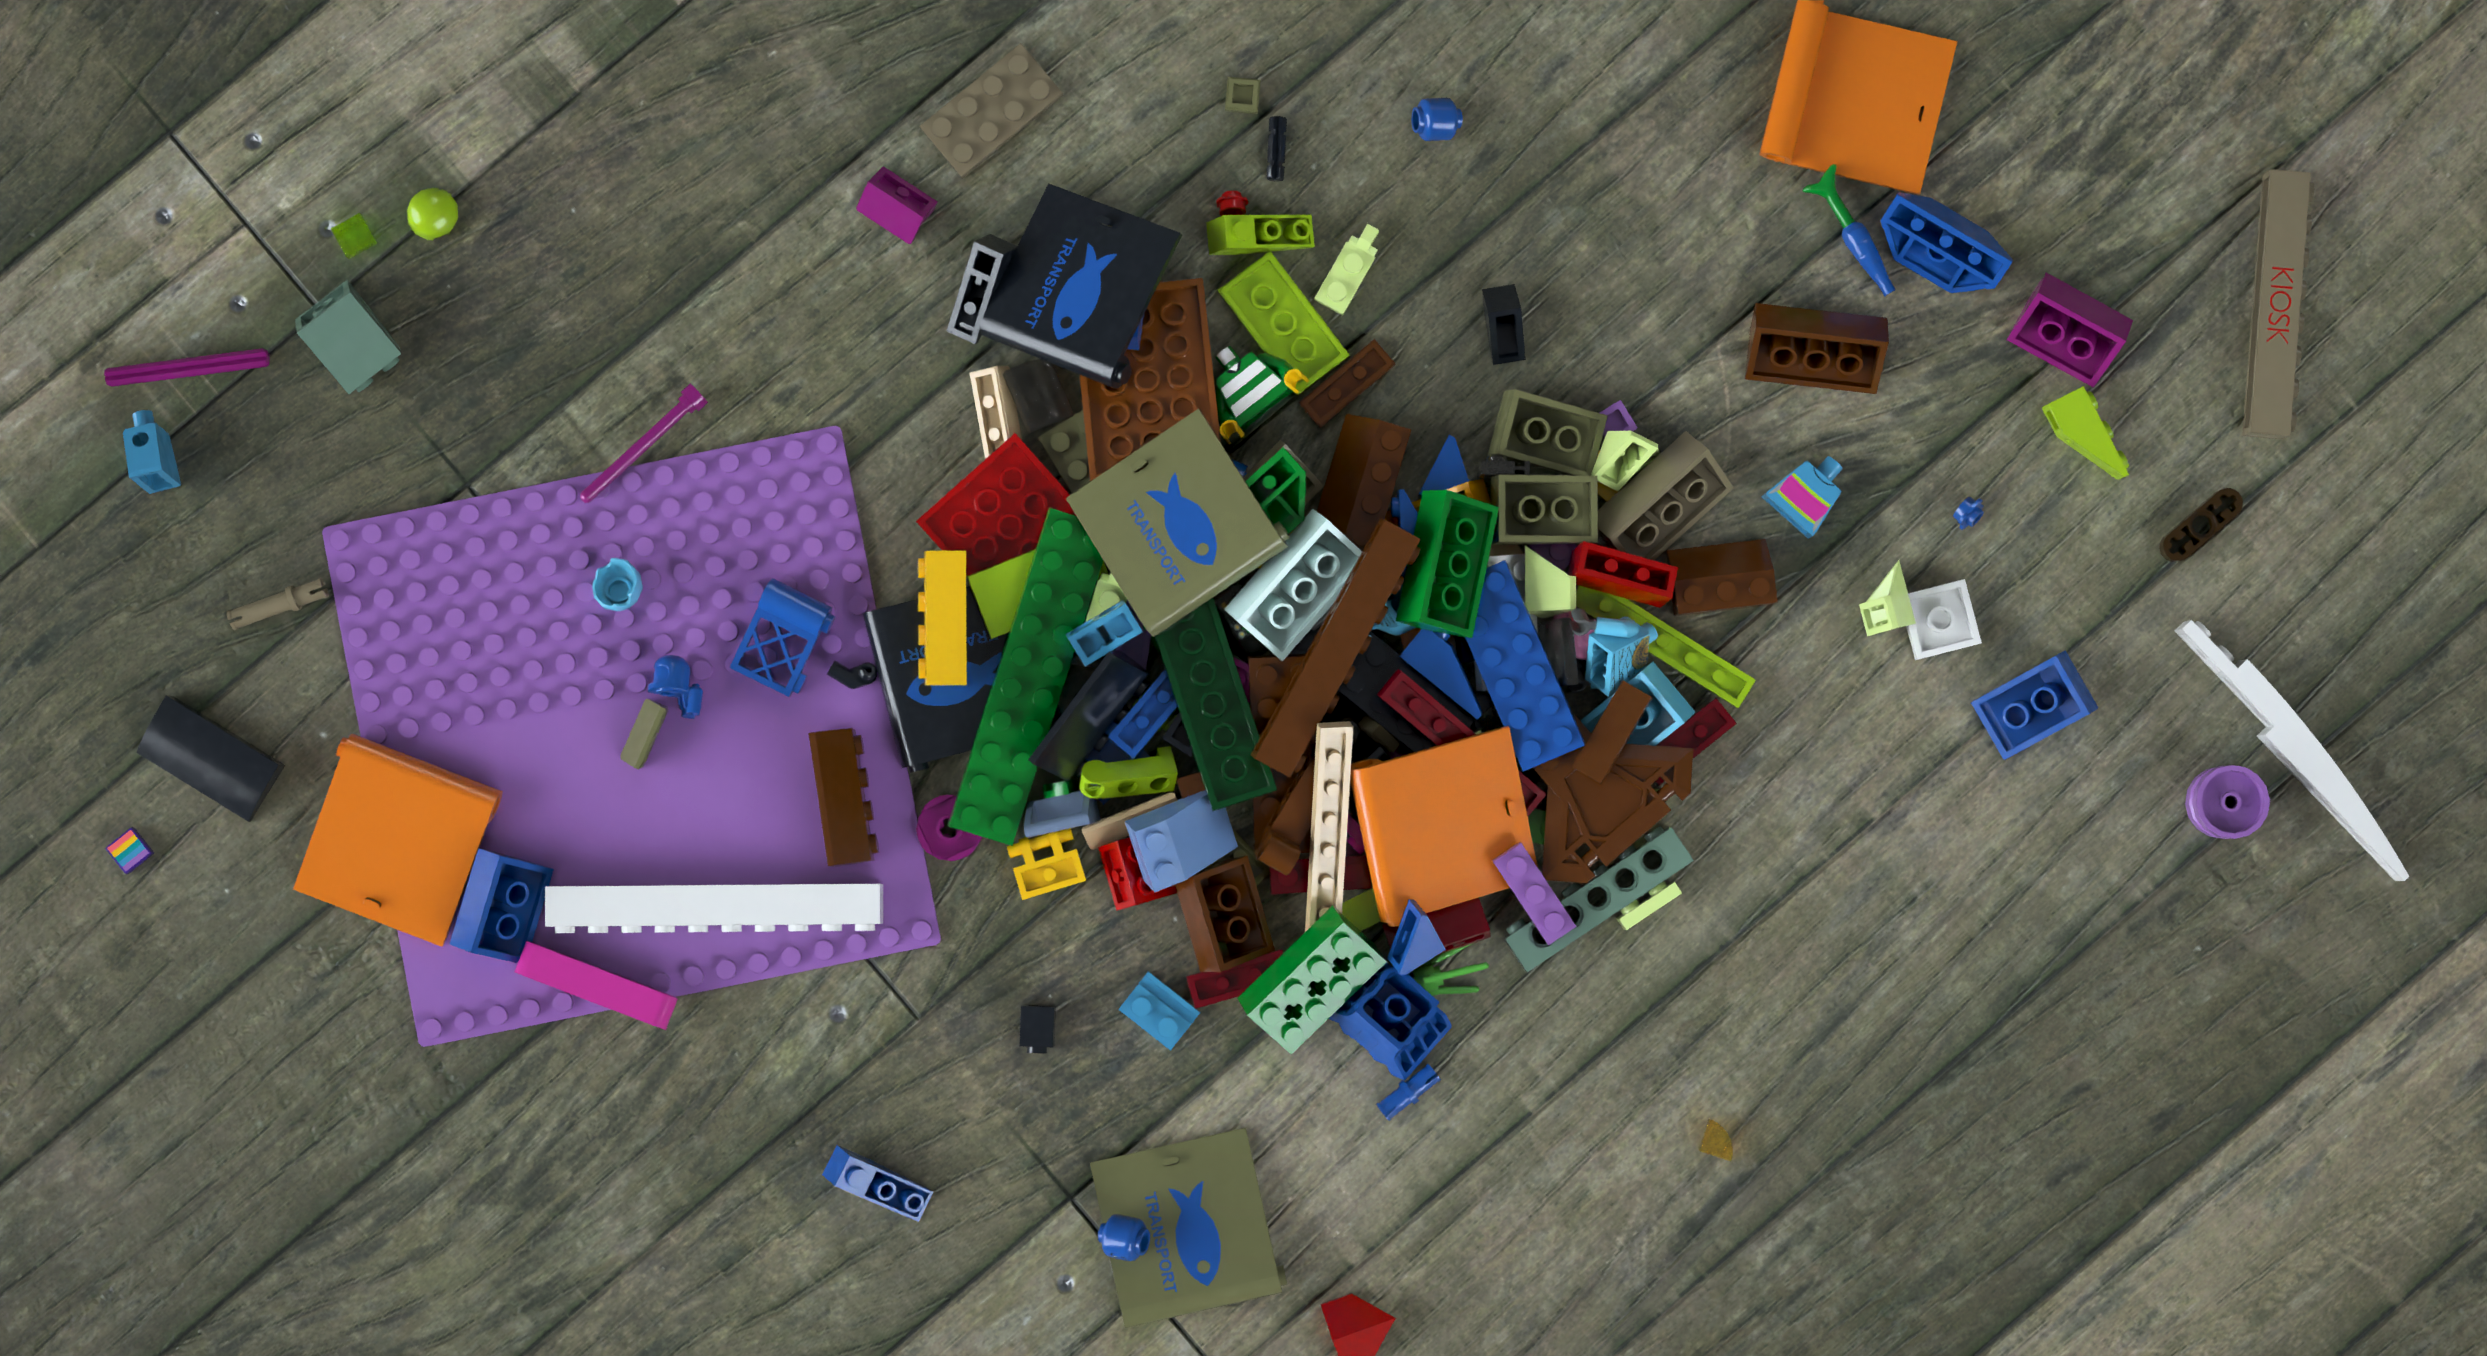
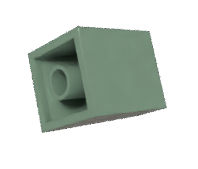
M348 280L295 319L297 334L348 394L355 389L357 392L364 390L373 382V375L381 369L384 372L390 370L400 360L398 358L401 355L399 345Z

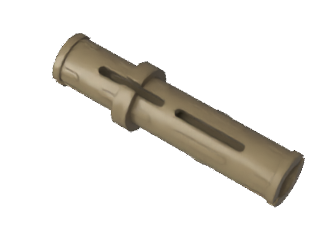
M320 577L298 587L288 586L284 592L227 610L228 620L242 616V618L231 622L230 626L233 630H238L241 627L291 609L294 612L301 610L303 605L329 597L327 588L316 592L313 591L326 584Z

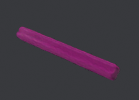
M260 348L105 369L104 376L106 384L113 387L267 367L270 364L268 350Z

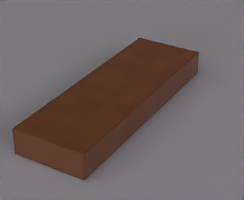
M1374 339L1302 399L1299 405L1321 429L1396 364Z
M1622 680L1572 768L1602 785L1651 702L1652 697Z

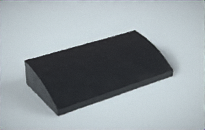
M168 695L165 696L151 720L136 752L248 822H251L285 767L281 762L174 696Z

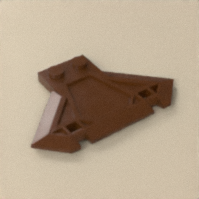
M1575 715L1574 719L1586 743L1591 732ZM1625 744L1602 785L1572 768L1584 746L1533 767L1532 769L1548 786L1542 875L1545 880L1588 883L1595 877V874L1589 869L1593 864L1600 860L1607 867L1671 811L1665 803L1674 794L1681 801L1691 794L1693 748ZM1661 777L1666 784L1656 792L1651 785ZM1585 843L1590 850L1580 858L1575 851Z

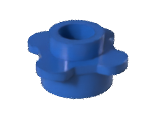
M1968 497L1959 505L1953 517L1959 521V528L1961 530H1964L1968 525L1973 527L1984 514V511H1982L1984 505L1981 504L1983 502L1982 499L1979 498L1975 501L1972 497Z

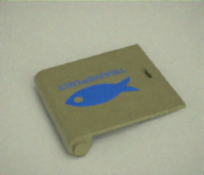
M1199 408L1066 498L1138 618L1153 637L1288 548L1286 540L1290 538L1289 534L1280 521L1274 524L1267 517Z
M1246 1128L1090 1163L1102 1223H1107L1108 1219L1114 1214H1122L1141 1219L1145 1223L1146 1229L1150 1231L1148 1250L1135 1261H1125L1110 1257L1125 1328L1282 1293L1281 1286L1288 1285L1284 1266L1276 1265Z

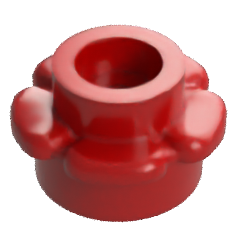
M1226 191L1222 194V197L1216 200L1220 216L1245 215V206L1249 203L1246 197L1242 198L1239 191Z

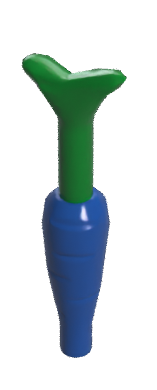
M1833 164L1826 170L1819 183L1809 184L1802 191L1822 196L1827 200L1843 227L1842 238L1845 245L1862 268L1878 285L1885 297L1896 289L1888 277L1869 231L1862 223L1854 221L1838 195L1835 185L1837 164Z

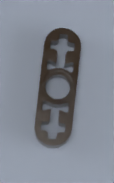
M2231 488L2215 492L2162 538L2159 545L2161 555L2170 562H2179L2188 558L2240 513L2243 507V499L2240 493ZM2220 497L2224 499L2231 497L2233 500L2230 504L2232 511L2226 509L2215 516L2206 509L2209 506L2210 510L2213 511L2222 504ZM2197 516L2206 517L2210 523L2209 531L2204 535L2196 533L2193 529L2192 523ZM2187 534L2196 541L2193 545L2190 539L2181 545L2182 554L2179 552L2172 554L2169 550L2172 547L2171 539L2178 541Z

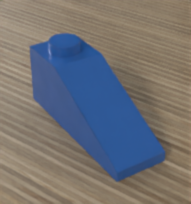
M1421 629L1401 653L1400 657L1478 720L1483 711L1453 645L1447 641L1450 635Z

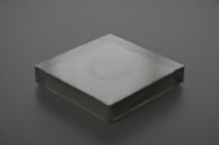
M1560 618L1537 623L1539 638L1561 687L1577 685L1579 683L1574 632L1569 624V621H1572L1571 618Z

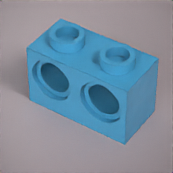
M1122 600L1065 635L1086 667L1143 631L1127 604Z

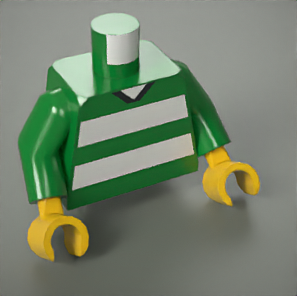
M1231 346L1226 347L1215 357L1225 370L1215 380L1218 386L1215 389L1220 434L1227 444H1231L1229 437L1232 433L1237 432L1242 438L1244 432L1241 428L1247 429L1292 392L1298 394L1299 391L1296 389L1297 382L1304 380L1308 383L1309 379L1285 359L1268 353H1261L1256 356L1253 352L1248 353L1241 359Z

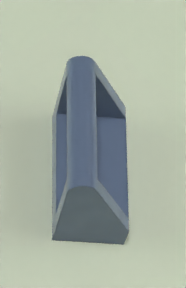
M1079 790L1066 795L1027 802L1024 822L1026 837L1029 838L1084 826L1101 820L1097 800L1086 797Z

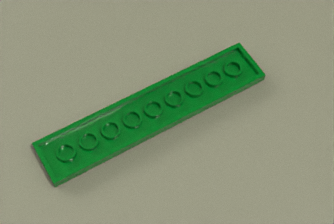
M1053 508L1048 509L948 822L949 827L1011 846L1013 845L1038 767L1028 761V759L1050 730L1075 652L1065 634L1084 623L1104 561L1075 515Z

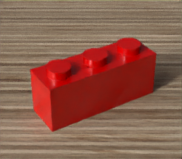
M1582 541L1572 551L1568 575L1576 576V585L1661 608L1672 599L1678 567Z

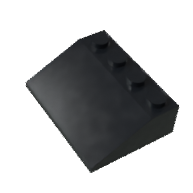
M1119 649L1109 651L1028 761L1064 780L1069 781L1074 776L1079 779L1084 764L1088 762L1086 760L1094 749L1098 752L1101 751L1109 740V735L1106 732L1113 723L1118 725L1130 711L1126 706L1133 696L1139 699L1149 687L1150 682L1146 679L1151 673Z

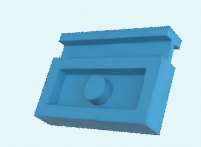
M1149 971L1118 1009L1170 1051L1201 1013Z

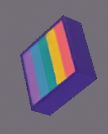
M134 827L128 829L105 848L125 874L131 873L154 854L153 850Z

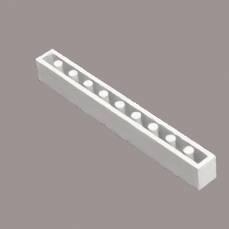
M883 884L545 886V927H555V933H575V926H588V933H608V926H621V933H641L642 926H655V932H675V926H688V932H708V925H722V932H742V925H755V932L775 931V925H788V931H808V925L822 924V931H842V924H855V931H875V924H883Z

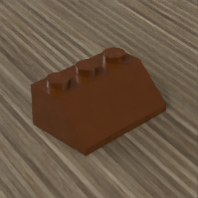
M1766 539L1666 551L1668 565L1678 567L1672 596L1674 616L1768 606L1778 603L1774 568Z
M1248 855L1212 863L1187 880L1175 884L1200 972H1222L1275 951Z

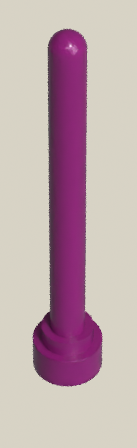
M691 383L681 391L682 396L678 398L680 402L581 492L580 499L584 503H589L683 416L688 412L692 414L695 410L699 412L708 403Z

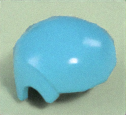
M611 558L609 564L597 569L592 589L594 598L604 609L623 611L638 601L643 586L640 573L628 560Z

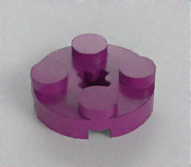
M942 795L929 801L922 809L917 822L916 832L921 846L927 853L940 860H961L972 854L982 840L981 836L956 829L957 835L952 838L949 833L942 834L941 829L945 826L944 820L950 819L957 797L954 795Z

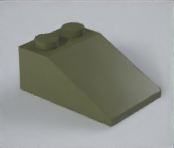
M1516 389L1506 390L1503 393L1488 455L1566 475L1591 476L1608 415Z
M1497 475L1491 478V505L1499 507L1492 545L1580 544L1582 541L1598 543L1597 476Z

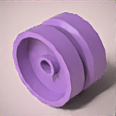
M2235 765L2213 767L2201 772L2188 787L2185 801L2188 818L2196 829L2209 837L2221 839H2236L2252 834L2263 824L2268 815L2270 804L2267 786L2259 775L2246 767ZM2225 799H2230V806L2225 805Z

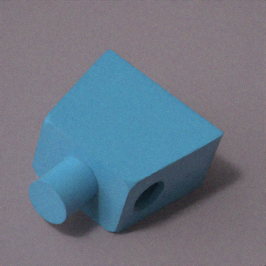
M141 410L133 413L134 427L123 431L129 478L149 494L181 486L169 434L154 422L151 410Z

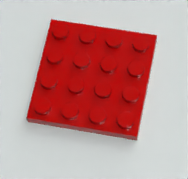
M1014 433L916 522L942 551H966V576L1036 549L1049 508L1075 516L1076 514L1066 500L1070 494L1018 435Z

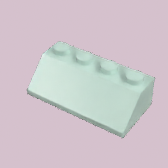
M1314 509L1309 512L1305 520L1289 535L1290 538L1286 540L1288 548L1265 562L1224 608L1230 616L1281 661L1288 656L1333 605L1362 552L1329 520Z

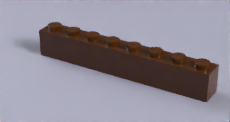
M1380 518L1253 749L1251 756L1254 759L1289 778L1293 771L1298 773L1301 770L1307 755L1303 754L1309 742L1313 744L1316 742L1317 723L1321 722L1326 712L1330 714L1339 700V696L1336 693L1342 682L1347 684L1356 668L1352 664L1357 654H1363L1368 648L1372 639L1368 634L1374 623L1379 625L1388 611L1385 603L1391 593L1393 595L1397 594L1404 582V577L1401 576L1407 564L1412 565L1421 550L1417 546L1421 540L1420 538Z

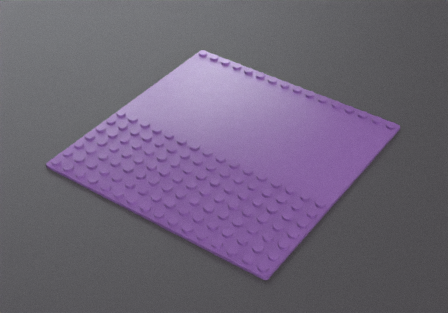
M830 426L629 466L589 503H584L580 499V494L603 472L331 525L323 529L322 535L360 736L503 791L498 810L492 821L488 823L479 848L554 869L549 886L883 884V924H875V931H855V924H842V931H822V924L808 925V931H788V925H775V931L755 932V925H742V932H722V925H708V932H688V926H675V932H655V926H642L641 933H621V926H608V933H588V926H575V933H555V927H545L544 901L532 943L674 997L933 946L940 943L941 935L924 849L918 840L916 832L918 818L908 767H901L878 672L873 683L857 689H850L826 675L834 661L849 669L866 662L872 663L876 667L863 613L876 610L877 608L843 434L840 427ZM611 558L628 560L640 573L643 590L638 601L623 611L604 609L593 595L592 585L595 580L596 571L598 568L609 564ZM772 578L831 606V614L835 616L827 634L821 632L802 673L806 674L807 677L798 694L792 692L790 697L729 668L758 608L761 595ZM761 618L757 627L760 641L763 642L778 637L774 624ZM780 627L783 635L790 632ZM796 634L784 638L791 657L801 654L808 640ZM752 637L749 646L756 644L754 637ZM779 640L763 645L769 664L786 659ZM754 648L746 651L740 664L751 670L763 667L758 649ZM676 655L684 658L691 670L689 686L692 687V684H699L700 688H702L703 697L700 715L695 716L694 719L681 717L682 710L679 709L678 698L648 692V685L653 683L654 664L662 656ZM800 658L792 660L794 667H796ZM787 662L771 667L774 680L787 686L792 676ZM765 670L757 672L767 677ZM651 699L667 706L669 711L644 767L638 770L621 760L620 755L644 701ZM853 728L856 731V735H862L864 754L859 755L861 768L866 767L868 772L869 787L864 788L866 801L871 800L873 806L874 820L869 821L870 833H876L879 853L874 854L875 861L831 867L827 864L808 733ZM468 880L443 947L397 930L418 1042L423 1047L611 1010L515 973L514 971L518 963L470 953L450 945Z

